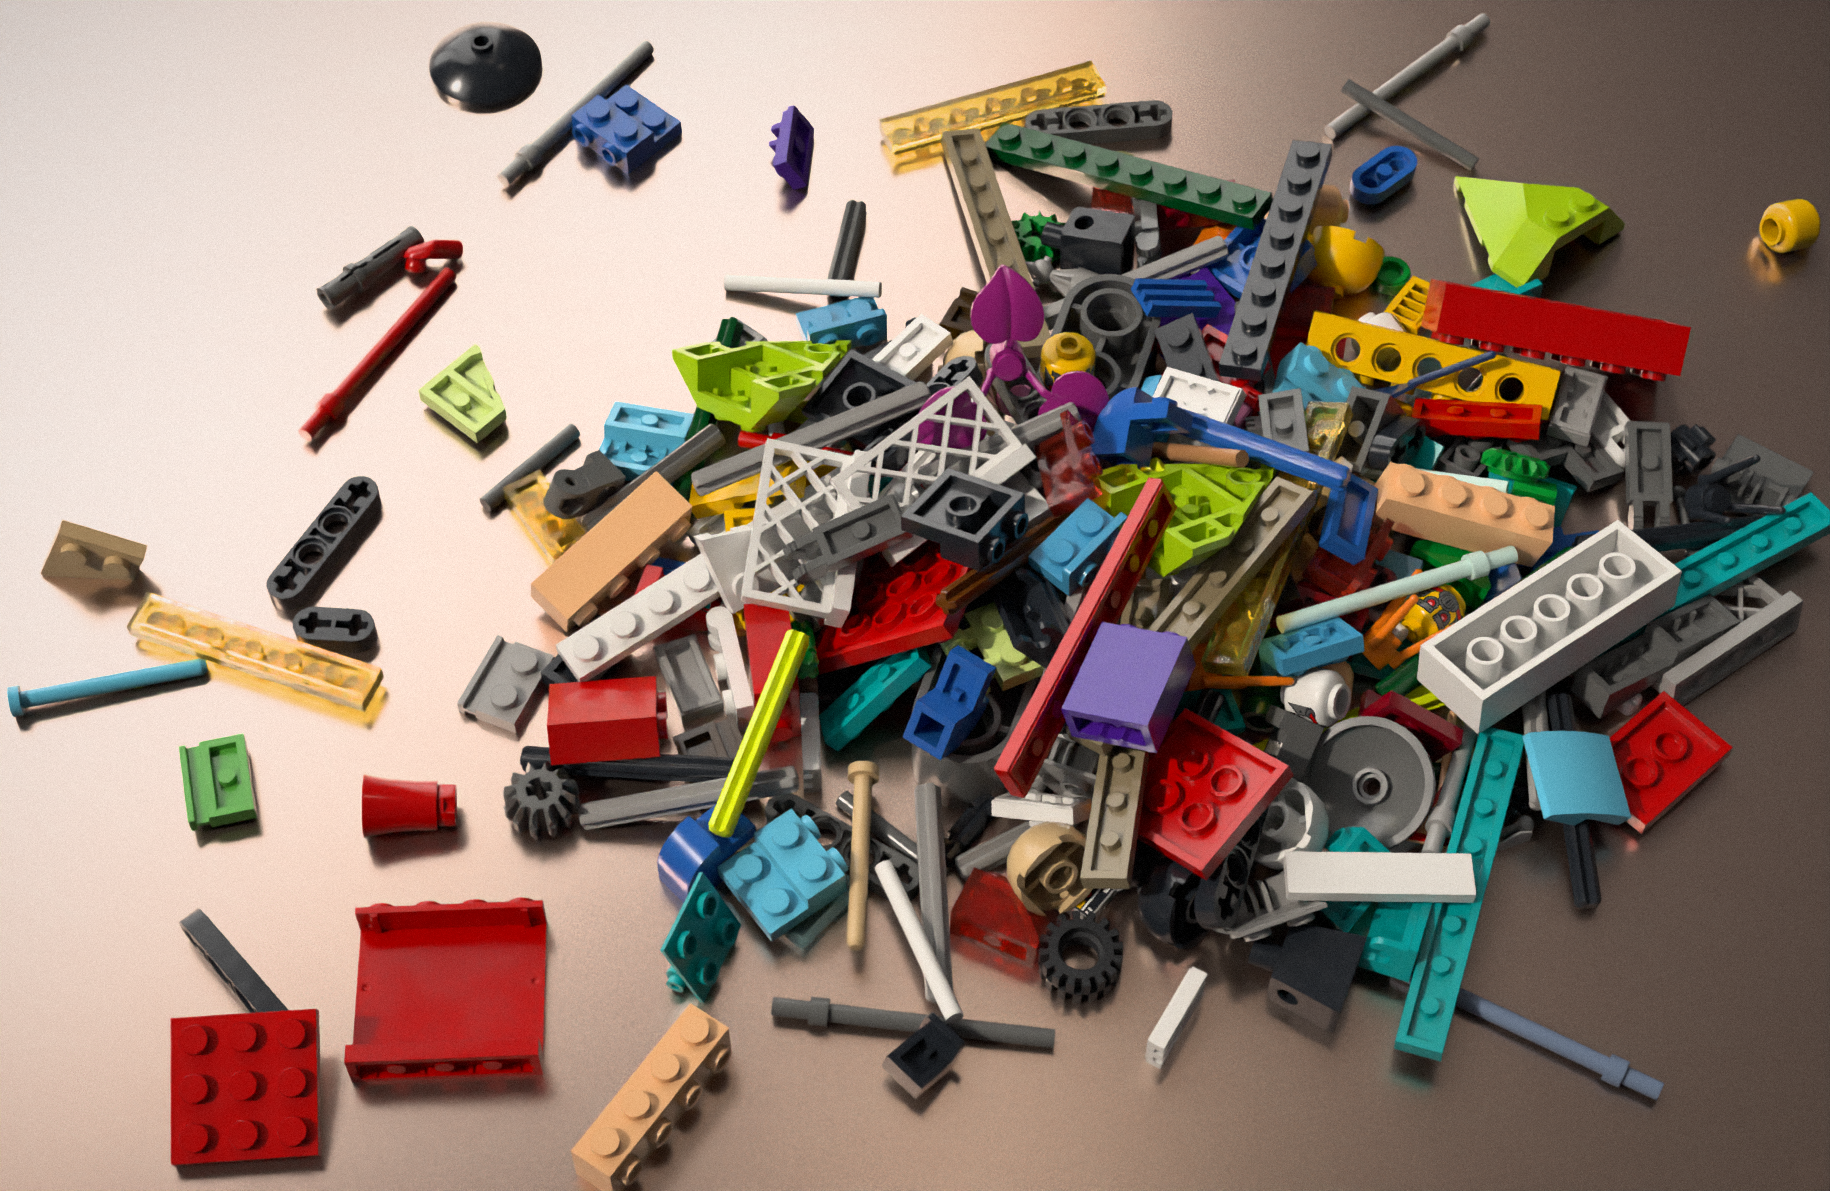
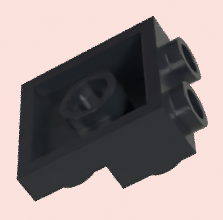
M947 468L900 516L902 531L940 543L941 558L977 571H981L988 562L997 564L1004 554L1006 542L1011 537L1020 539L1024 535L1029 521L1028 514L1025 513V493Z

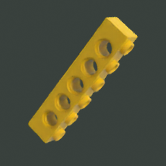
M1320 311L1314 312L1306 346L1319 348L1326 360L1338 369L1350 370L1358 382L1373 385L1375 378L1391 382L1390 386L1408 383L1410 379L1419 377L1417 373L1418 363L1427 357L1437 359L1442 368L1486 353L1485 351L1441 342ZM1350 337L1359 343L1360 354L1357 358L1346 361L1338 356L1336 345L1341 339ZM1391 347L1400 353L1401 362L1394 370H1384L1379 367L1376 356L1381 349ZM1496 354L1494 359L1472 366L1482 373V382L1474 390H1465L1458 384V375L1461 371L1415 387L1432 392L1430 399L1456 400L1458 398L1466 401L1543 405L1542 419L1548 421L1561 371ZM1506 378H1517L1523 384L1522 394L1515 400H1506L1499 394V386ZM1415 388L1404 394L1414 395Z

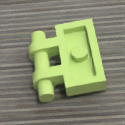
M995 602L964 613V625L967 629H958L953 638L944 643H939L947 656L949 651L958 645L968 651L978 647L984 658L983 660L996 667L993 678H996L1003 691L1042 676L1044 667L1014 649ZM989 686V688H988V690H987L986 695L989 693V691H990V689H991L990 686Z

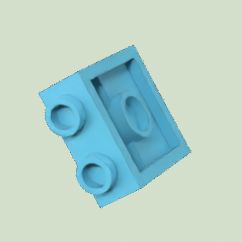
M1300 342L1280 360L1272 393L1301 388L1308 442L1326 454L1352 386L1366 388L1358 382L1350 370L1338 369L1328 362L1319 348L1306 346Z
M792 809L755 832L754 843L717 867L721 879L771 942L847 891L844 873L848 871V867L841 854L833 847L826 851L818 842L821 834L814 821L806 814L799 818Z

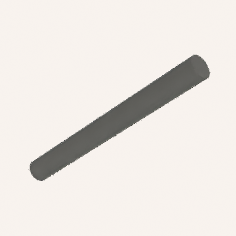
M1348 79L1344 84L1341 93L1470 172L1476 166L1479 158L1352 80Z

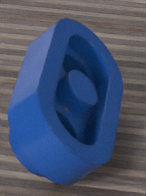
M1390 146L1383 149L1354 170L1350 182L1351 195L1357 201L1364 204L1382 202L1414 178L1417 167L1416 155L1410 149L1403 146Z

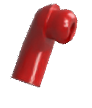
M432 239L411 246L404 254V258H406L405 269L408 272L423 273L427 269L426 259H460L463 255V244L460 240Z

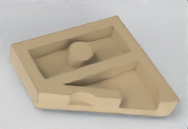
M62 519L44 558L40 574L55 577L134 580L144 561L148 545Z

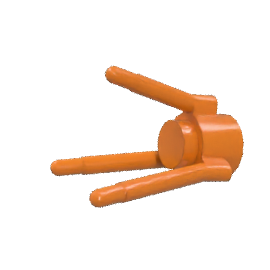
M1416 569L1412 575L1422 573L1423 571ZM1417 595L1410 596L1403 605L1401 604L1407 596L1392 600L1374 625L1363 634L1365 651L1362 653L1379 671L1387 664L1395 670L1406 659L1419 653L1420 646L1448 628L1441 629L1400 652L1396 650L1403 643L1392 631L1418 602L1419 598Z
M1256 621L1208 642L1198 644L1192 651L1196 666L1185 692L1209 688L1246 689L1247 686H1291L1295 681L1292 677L1222 676L1220 660L1216 656L1211 657L1208 652L1260 630L1262 624Z

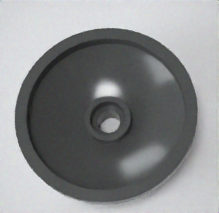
M1374 716L1346 719L1324 731L1300 779V783L1307 785L1325 805L1329 820L1327 840L1340 828L1348 826L1365 827L1387 849L1402 844L1420 829L1430 813L1436 789L1434 767L1427 750L1420 740L1398 723ZM1377 779L1381 785L1380 791L1376 795L1371 796L1367 792V785L1370 781Z

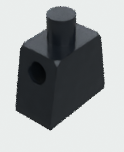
M1077 207L1072 210L1065 226L1052 222L1045 224L1041 236V244L1060 250L1061 269H1078L1082 267L1100 275H1122L1132 271L1134 268L1135 216Z
M1301 924L1289 927L1283 946L1262 938L1255 940L1247 963L1272 972L1267 996L1270 1000L1319 1027L1334 1033L1356 974L1367 937Z

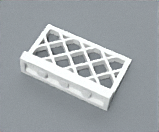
M969 376L830 479V483L853 511L862 507L861 504L867 505L878 500L881 476L906 479L903 503H899L904 513L912 505L909 504L911 481L933 483L944 472L946 454L970 458L968 475L998 485H1002L1026 467L1036 456L1026 443L1024 445L1020 443ZM965 391L968 392L977 404L975 421L951 417L953 400ZM946 406L945 416L935 415L936 412ZM983 413L991 423L982 422ZM924 421L944 423L941 446L917 443L919 425ZM950 424L974 428L971 451L947 447ZM980 430L997 431L1008 446L996 455L978 452ZM912 431L910 442L900 440ZM891 446L909 449L907 472L882 469L884 451ZM915 450L940 453L937 477L913 473ZM877 457L876 468L865 466ZM977 459L987 460L986 463L976 470ZM856 472L875 475L872 498L854 496L844 481ZM912 534L913 537L882 550L881 554L889 565L893 567L925 543L927 539Z
M767 438L740 601L825 618L824 625L842 627L851 608L857 562L832 573L829 570L824 578L813 580L822 591L821 602L806 601L802 599L795 589L799 585L796 583L795 578L789 582L776 564L785 558L783 550L770 557L761 545L760 538L774 529L786 545L795 541L782 524L797 514L800 515L813 532L812 528L819 526V524L807 508L821 499L826 502L834 513L833 519L851 512L852 510L838 492L836 500L831 493L836 491L833 485L825 487L813 469L821 464L840 467L841 472L866 452L855 450L853 456ZM774 454L791 457L799 469L783 478L772 464ZM869 462L865 466L871 467V462ZM856 472L846 479L844 483L854 496L866 498L870 474ZM805 475L818 493L801 502L789 484ZM771 477L775 484L769 487V481ZM781 490L793 508L776 517L766 504L767 497ZM765 517L769 523L762 526L763 519ZM759 556L762 563L756 566L757 557ZM808 557L798 559L801 565L810 561ZM767 568L781 585L780 588L772 593L752 590L754 577Z

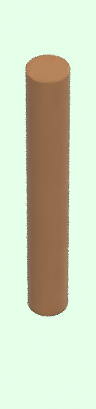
M1154 442L1151 454L1152 458L1157 457L1162 460L1239 468L1245 467L1249 461L1248 453L1245 450Z

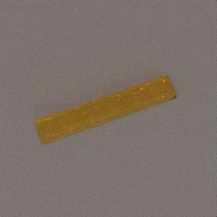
M1091 60L879 119V131L891 155L895 156L941 143L943 131L980 128V131L999 127L1003 122L1013 123L1024 120L1029 113L1035 110L1071 107L1103 98L1106 94V85Z
M149 592L145 594L126 625L131 636L362 712L366 711L384 679V674L380 667Z

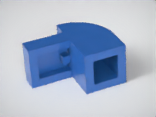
M1137 387L1123 390L1110 399L1100 412L1094 427L1089 455L1110 462L1113 467L1120 464H1137L1138 468L1149 467L1155 434L1191 433L1193 416L1179 408L1177 401L1165 397L1154 398Z
M959 645L951 649L935 688L917 700L903 738L940 761L956 750L972 732L987 707L990 699L985 697L996 667Z
M715 804L695 821L690 816L685 818L665 841L657 860L659 879L683 903L699 872H703L715 888L723 881L718 874L717 867L754 837L756 827L742 813L730 838L721 837L709 831V821L715 809Z

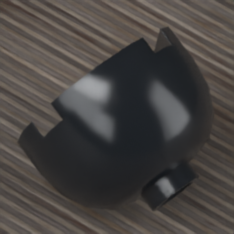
M1164 857L1155 863L1144 876L1140 887H1137L1139 917L1149 932L1160 941L1179 949L1187 950L1196 946L1211 930L1202 928L1195 916L1194 903L1201 877L1168 857Z

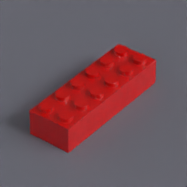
M1437 279L1430 280L1421 327L1432 331L1431 338L1439 339L1438 341L1463 345L1464 339L1469 338L1472 339L1471 345L1485 350L1504 353L1505 345L1512 346L1511 352L1524 357L1544 360L1547 352L1551 353L1550 359L1560 361V363L1585 367L1586 360H1591V367L1618 374H1625L1626 367H1630L1631 374L1664 382L1666 381L1667 374L1681 376L1691 331L1689 326L1670 321Z

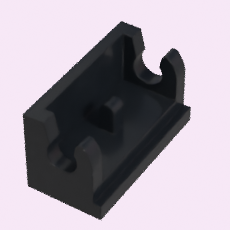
M1017 568L1015 569L1017 577L1020 581H1025L1021 587L1013 589L1008 584L999 582L989 591L1014 649L1042 667L1047 668L1071 622L1054 584L1047 578L1041 579L1028 569Z

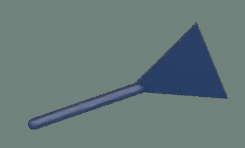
M1489 351L1410 379L1408 383L1373 389V391L1390 394L1393 398H1396L1421 384L1492 360L1496 357V352Z

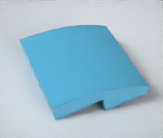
M615 401L604 423V439L599 450L626 476L625 481H633L686 442L693 414Z
M1579 731L1530 732L1522 736L1544 819L1575 826L1586 819L1619 825L1631 818L1609 736Z

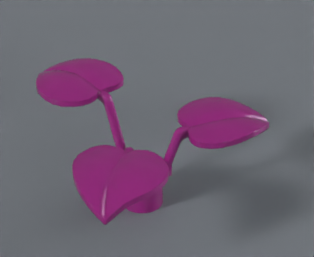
M1000 265L989 282L977 294L971 307L970 317L974 331L981 339L992 344L989 352L992 367L986 371L987 376L982 385L981 392L987 397L993 380L996 377L1004 381H1013L1024 376L1037 392L1047 399L1040 407L1038 416L1069 402H1073L1076 405L1082 419V424L1077 428L1056 436V438L1069 441L1092 438L1097 418L1110 400L1107 390L1095 376L1084 371H1072L1062 374L1054 381L1051 392L1040 383L1032 373L1031 368L1026 366L1023 348L1018 341H1031L1039 335L1044 324L1043 305L1036 291L1023 276L1006 265ZM955 386L946 387L934 393L925 402L919 413ZM967 391L953 400L951 417L975 421L977 404L975 401L972 403ZM946 406L936 412L935 415L945 416ZM982 415V422H987L985 416ZM924 421L918 427L917 443L941 446L944 423ZM950 424L947 447L963 449L972 445L974 428ZM980 430L979 441L985 438L987 430Z

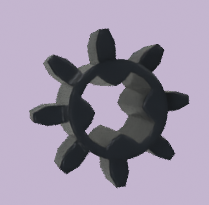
M1687 424L1675 428L1671 432L1672 470L1675 473L1679 472L1681 475H1684L1687 471L1692 475L1701 473L1712 463L1716 456V453L1710 448L1716 439L1703 426L1699 427L1697 424L1692 428Z

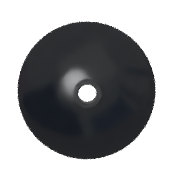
M477 22L462 26L446 35L433 49L429 58L428 69L430 80L435 90L449 102L471 109H492L511 104L524 97L534 88L542 72V57L535 40L523 30L500 22Z

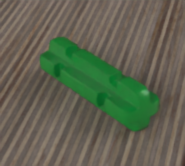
M795 620L791 623V629L803 632L809 636V646L797 677L801 680L807 676L814 679L819 674V660L816 654L817 648L813 634V625L808 620L802 623Z

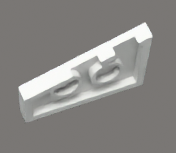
M822 509L809 511L819 525L831 520L828 513ZM799 514L782 524L794 540L812 532ZM746 525L730 528V531L714 535L705 533L694 536L726 608L733 614L743 609V604H751L740 601L752 527ZM774 529L760 538L761 545L770 557L785 548L786 544ZM820 547L814 554L807 556L809 560L823 555ZM759 556L757 557L756 566L762 563ZM786 557L776 563L789 581L794 579V569L801 566L798 560L788 561ZM767 568L754 577L752 590L770 593L781 585Z

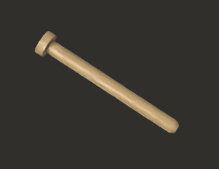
M856 761L848 766V781L854 784L847 944L851 950L855 951L861 950L866 942L872 785L879 781L880 771L879 766L870 761Z

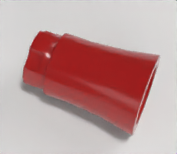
M363 775V838L396 832L438 830V826L445 828V826L457 825L456 784H438V780L417 781Z

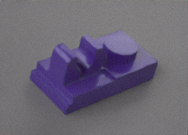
M795 105L788 106L787 110L782 111L781 122L771 126L770 131L777 139L770 141L768 146L775 153L773 167L776 173L796 190L807 186L815 128Z

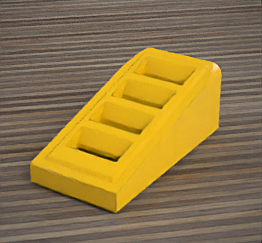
M1412 276L1384 311L1395 315L1408 333L1423 336L1426 328L1421 327L1425 305L1410 298L1426 304V295H1428L1430 283Z

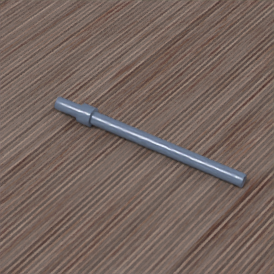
M1413 966L1409 982L1406 983L1411 984L1415 966ZM1460 988L1456 1003L1457 1007L1601 1074V1080L1617 1088L1622 1084L1657 1101L1664 1083L1629 1067L1630 1061L1613 1053L1611 1057L1601 1054Z

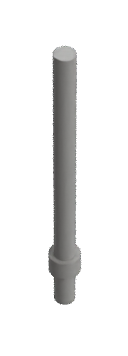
M1481 13L1466 25H1458L1447 33L1444 41L1372 93L1387 101L1454 51L1460 52L1473 42V37L1490 26L1489 17ZM1357 103L1326 125L1324 128L1325 133L1330 139H1335L1372 111Z
M647 40L640 43L531 144H524L514 154V160L497 174L498 181L507 187L525 170L531 171L541 162V155L573 127L571 115L598 94L603 98L607 96L654 52L653 45Z
M1464 721L1461 725L1463 730L1462 745L1453 751L1437 805L1431 808L1425 824V829L1428 833L1421 853H1441L1445 838L1451 836L1456 820L1454 809L1478 735Z

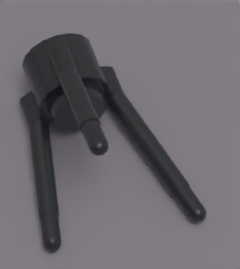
M1758 454L1738 461L1712 474L1699 475L1698 484L1689 487L1684 497L1685 508L1689 513L1690 519H1703L1727 526L1732 524V519L1722 515L1724 512L1784 515L1786 509L1771 505L1731 503L1729 492L1721 485L1716 484L1717 481L1760 462L1761 457Z

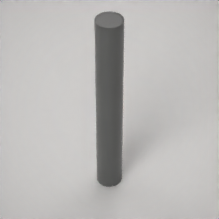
M569 423L480 497L479 502L482 507L489 512L579 438L581 434L574 424Z
M844 791L837 799L836 805L853 817L854 795L849 791ZM871 809L870 831L895 851L914 861L918 866L917 844ZM946 867L947 878L950 873V869Z

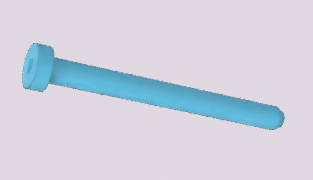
M197 658L24 691L21 690L20 685L7 687L8 704L12 717L25 715V708L202 676L208 672V666L205 659Z

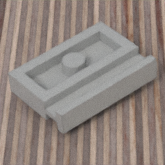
M497 635L457 702L459 712L462 714H466V712L474 714L481 721L517 733L545 684L542 682L540 672L555 658L554 655L516 641L514 644L504 641V637Z

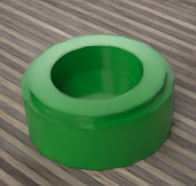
M1385 256L1380 271L1371 285L1381 294L1397 295L1410 280V267L1400 258Z

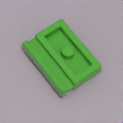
M244 733L199 742V746L186 748L185 745L178 746L187 820L191 831L198 830V826L207 824L215 827L257 818L248 746Z

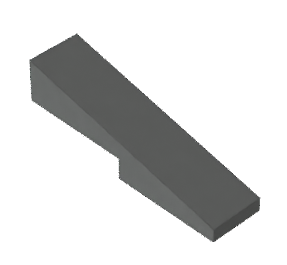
M1708 594L1648 623L1643 636L1613 649L1580 667L1577 670L1570 690L1596 716L1602 718L1660 680L1663 674L1739 625L1740 621L1711 594Z

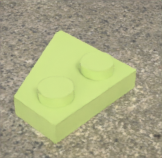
M477 344L471 346L418 390L420 400L476 443H479L507 419L504 404L496 391L492 375L485 365L481 349Z

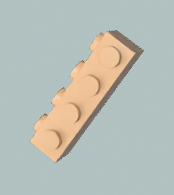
M1392 462L1389 463L1374 485L1378 488L1371 523L1374 526L1472 552L1481 550L1487 553L1512 545L1518 553V561L1515 563L1528 567H1533L1553 542L1555 506L1538 502L1531 497L1515 496L1500 492L1490 486H1478L1459 481L1449 475H1437L1418 470L1408 464Z
M655 471L531 583V598L566 632L576 624L579 627L584 626L597 613L598 608L596 605L607 595L612 599L620 594L630 581L627 578L638 567L644 570L646 564L651 565L659 557L661 552L658 549L669 539L672 542H676L691 527L689 521L692 505Z
M690 1003L573 1147L571 1154L576 1174L601 1191H623L626 1186L631 1185L639 1176L645 1161L653 1151L661 1147L669 1138L674 1125L683 1113L690 1110L696 1104L706 1084L714 1074H718L728 1063L732 1054L729 1028Z

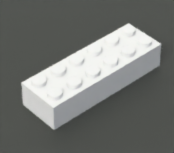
M1617 520L1420 646L1417 680L1477 734H1480L1675 605L1682 571Z

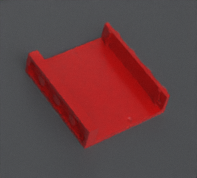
M518 897L511 899L509 902H486L481 899H470L457 904L422 901L416 905L406 906L375 903L370 907H355V916L361 932L353 1044L345 1045L344 1064L352 1083L543 1075L548 927L543 900Z

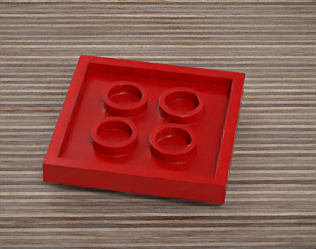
M1185 708L1167 729L1158 752H1150L1138 839L1207 880L1294 775L1289 765Z
M318 1009L170 1018L172 1166L322 1156L320 1018Z

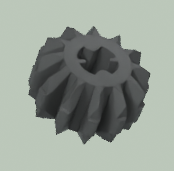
M548 761L545 762L541 769L537 770L528 762L526 774L512 772V785L504 787L503 798L505 806L503 809L505 817L509 821H513L514 829L519 834L530 830V834L535 840L542 831H548V834L555 839L557 834L556 827L570 828L572 824L571 815L579 814L580 803L577 782L569 778V773L564 767L553 771L552 765Z

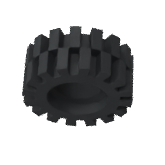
M1072 911L1071 920L1068 921L1065 914L1057 917L1056 926L1052 922L1046 926L1045 935H1041L1039 943V975L1041 979L1046 978L1045 987L1050 992L1055 987L1058 988V998L1065 1000L1067 993L1073 994L1072 1003H1081V995H1087L1088 1002L1097 1001L1099 991L1104 997L1110 993L1111 984L1116 986L1122 967L1123 941L1119 942L1120 934L1116 928L1109 931L1110 921L1103 917L1098 924L1095 922L1096 913L1088 911L1086 920L1080 919V911ZM1081 944L1094 949L1099 960L1092 968L1084 970L1075 969L1064 962L1062 954L1067 947Z

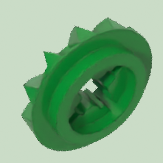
M1039 210L1035 216L1023 213L1019 221L1012 220L1025 262L1044 260L1045 256L1052 258L1051 262L1061 258L1059 249L1042 245L1039 237H1032V231L1042 235L1047 222L1065 226L1066 223L1058 222L1055 214L1045 217Z
M1490 448L1485 450L1480 461L1488 466L1487 470L1491 473L1532 483H1537L1538 478L1547 479L1550 466L1539 458L1504 449Z

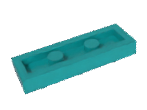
M922 646L882 657L819 715L825 743L839 751L850 740L857 738L875 717L889 709L895 699L909 686L921 680L925 672L931 667L926 647Z

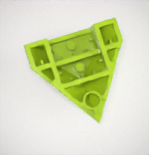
M1455 176L1454 184L1457 191L1462 192L1465 197L1464 207L1480 245L1485 246L1488 251V264L1491 271L1516 288L1535 279L1542 280L1547 277L1555 250L1583 234L1599 245L1622 231L1625 223L1610 207L1580 188Z
M835 340V344L831 345L823 343L812 344V341L746 342L745 346L732 349L721 345L720 342H703L672 349V358L698 408L714 414V417L718 420L732 421L739 424L742 430L758 432L765 430L766 425L784 421L842 359L845 353L851 349V340Z
M1120 464L1085 476V485L1092 501L1115 518L1120 512L1127 516L1129 515L1149 477L1163 480L1177 509L1147 566L1162 577L1176 575L1184 569L1198 565L1227 546L1278 469L1261 464V468L1256 470L1210 464H1164V471L1142 472L1138 469L1137 464Z

